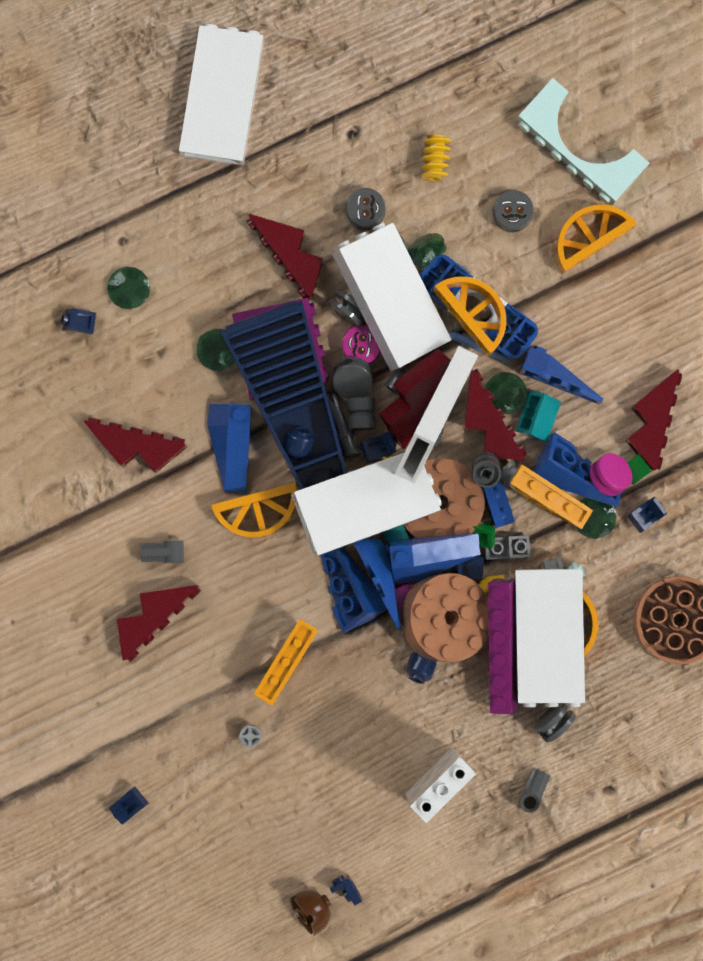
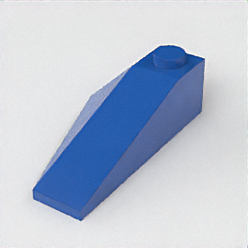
M539 346L528 349L519 374L598 405L602 403L603 398L553 356L547 354L546 349Z
M209 404L208 429L224 492L246 493L252 421L251 405Z
M554 432L539 455L534 472L559 489L617 507L620 502L621 493L616 496H607L601 493L593 485L590 478V464L592 462L588 458L584 460L575 451L577 448L571 442Z
M478 533L391 540L390 542L391 565L395 584L418 582L480 555Z
M380 538L354 542L353 544L396 628L399 630L402 627L388 544L383 545Z
M343 547L321 555L324 572L329 575L331 584L328 587L329 594L333 593L335 606L332 607L343 633L375 619L386 610L377 589Z

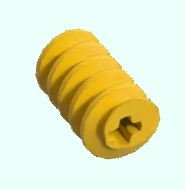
M429 134L426 135L428 139L424 142L426 148H424L423 153L427 156H424L422 160L425 164L422 165L421 170L425 173L421 174V179L441 182L443 181L442 177L448 176V173L442 171V169L449 168V165L443 163V160L450 159V156L445 155L444 152L451 150L445 144L451 143L452 140L442 135Z

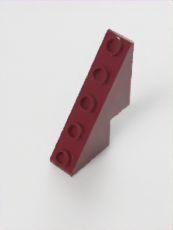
M249 214V219L246 220L249 227L253 231L257 229L261 237H259V240L265 248L270 247L274 252L271 256L278 265L283 264L287 270L284 273L290 282L295 281L300 287L297 291L301 297L312 300L323 264V258L300 251L305 235L304 230Z
M439 349L393 383L399 398L379 413L388 432L391 433V436L394 437L396 443L403 450L407 447L451 362Z
M478 369L471 370L464 428L485 430L483 452H491L501 459L525 461L524 456L527 453L521 443L517 445L513 438L516 434L511 425L506 427L502 419L505 418V415L499 406L494 407L491 400L495 398L489 388L484 389L480 383L484 380Z
M679 369L674 371L631 407L644 425L625 441L636 455L640 454L652 472L656 469L660 470L663 457H660L661 449H665L668 436H665L666 427L670 428L673 416L669 414L671 406L674 407L677 401V394H674L675 388L680 385L682 373H679Z
M91 417L84 421L121 467L126 466L140 454L150 468L157 473L187 448L185 439L172 437V440L164 439V434L151 432V435L143 434L142 429L135 427L125 430L121 429V424L109 422L108 426L100 424L101 420Z
M199 585L140 593L143 615L117 619L122 660L132 662L139 655L137 650L143 644L145 646L150 644L155 638L153 634L158 629L162 631L170 623L168 618L173 613L178 615L186 607L183 603L188 598L193 600L201 592Z

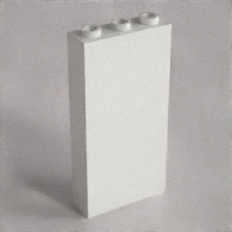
M213 24L199 25L179 147L181 156L244 166L264 45V37L259 32L249 30L247 33L240 32L239 29L233 27L221 29Z
M382 223L372 228L374 232L369 235L366 231L355 237L356 241L351 244L347 240L337 245L338 250L332 253V256L390 371H393L451 341V338L394 223L387 226L385 223Z
M458 346L395 472L396 475L415 484L478 355Z
M404 453L291 494L314 557L440 511L441 500L439 495L434 493L432 488L434 482L431 474L426 472L425 466H423L415 484L396 475L395 472Z
M582 569L515 570L518 703H523V707H536V703H545V707H558V703H567V707H580L581 703H585Z
M452 747L406 792L409 805L427 823L476 773Z

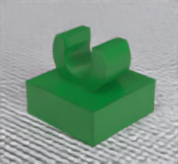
M484 521L483 524L479 523L478 526H472L475 529L472 533L479 534L480 547L492 549L495 545V527H493V523Z

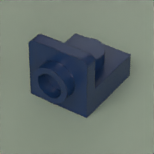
M74 308L65 310V313L63 312L61 316L62 331H74L92 335L94 333L96 313Z
M475 557L453 566V573L470 579H483L484 557Z
M341 875L332 881L333 885L330 886L332 893L344 887L345 890L342 892L348 903L352 901L355 906L362 902V896L350 875L345 878Z

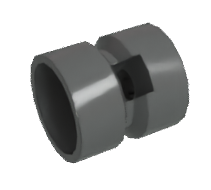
M358 397L347 399V411L352 414L348 417V430L376 429V418L372 415V412L376 410L375 398Z
M481 452L472 461L473 480L480 487H493L499 482L501 477L499 459L491 452Z

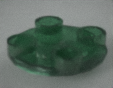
M429 233L415 240L407 251L414 265L424 269L438 255L443 254L447 247L441 234Z
M123 267L111 275L107 291L109 298L115 305L122 309H133L142 305L150 296V284L143 271L135 267Z
M223 329L209 330L198 339V359L204 367L212 371L228 369L235 363L220 333Z
M501 372L494 375L485 387V389L489 388L495 398L491 400L494 407L499 406L504 414H512L519 411L527 399V388L524 381L518 375L511 372Z
M587 497L580 502L593 511L583 528H577L578 532L587 538L598 539L605 537L613 530L616 524L615 508L609 504Z

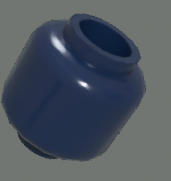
M295 427L294 430L288 431L283 448L290 459L301 461L302 458L310 456L314 437L308 429Z
M416 652L412 653L405 669L409 675L408 678L413 682L425 684V682L433 678L437 662L424 658Z

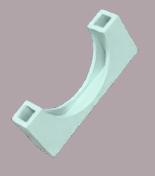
M552 78L520 113L517 119L518 126L525 133L530 132L535 137L534 140L538 145L547 147L554 159L563 161L571 174L580 176L587 188L597 191L599 198L604 203H610L613 206L647 168L649 162L634 149L623 158L605 164L586 162L573 155L562 142L557 124L560 106L567 98L569 92Z

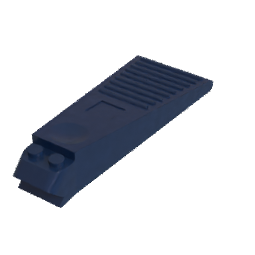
M302 300L284 304L225 326L226 329L221 330L220 333L299 490L346 474L345 463ZM295 427L308 429L314 437L310 456L302 458L301 461L290 459L283 448L288 431L294 430Z

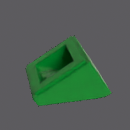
M640 454L627 462L632 471V485L652 472Z

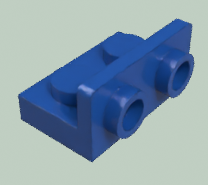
M500 481L490 488L482 487L493 527L498 528L514 523L515 520L503 482Z

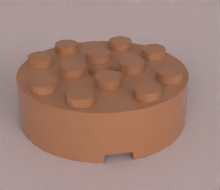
M444 458L427 460L424 466L426 472L432 476L434 493L445 499L446 506L436 513L403 524L405 530L414 538L472 533L475 530L472 526L479 525L484 513L485 498L483 488L475 483L472 471L462 463Z
M454 573L432 575L418 581L407 593L401 609V625H403L408 644L420 656L437 662H458L470 658L477 653L489 636L488 598L482 588L472 579Z
M686 576L666 577L653 582L640 594L633 610V629L638 642L651 656L660 661L673 664H689L703 658V582ZM677 614L683 616V624L681 626H677L674 623L673 618Z

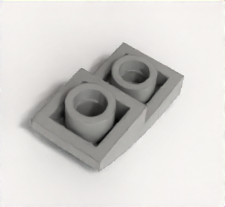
M529 536L495 537V545L492 549L483 547L484 560L530 557Z

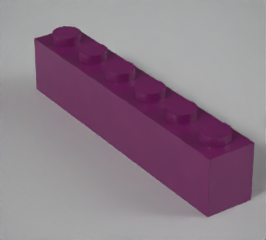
M493 579L488 582L490 713L513 714L518 709L516 579Z

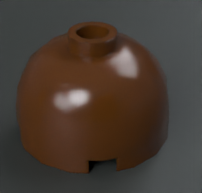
M304 890L290 898L293 911L297 909L300 916L297 918L310 934L315 936L328 925L331 915L329 909L331 902L325 894L321 896L317 891Z

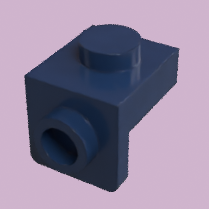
M390 432L359 443L366 463L382 459V457H388V455L390 456L397 452L396 441Z
M653 497L640 505L627 517L638 532L642 533L656 521L667 515V512L657 498Z
M134 786L111 805L109 810L114 818L123 825L144 808L148 801Z

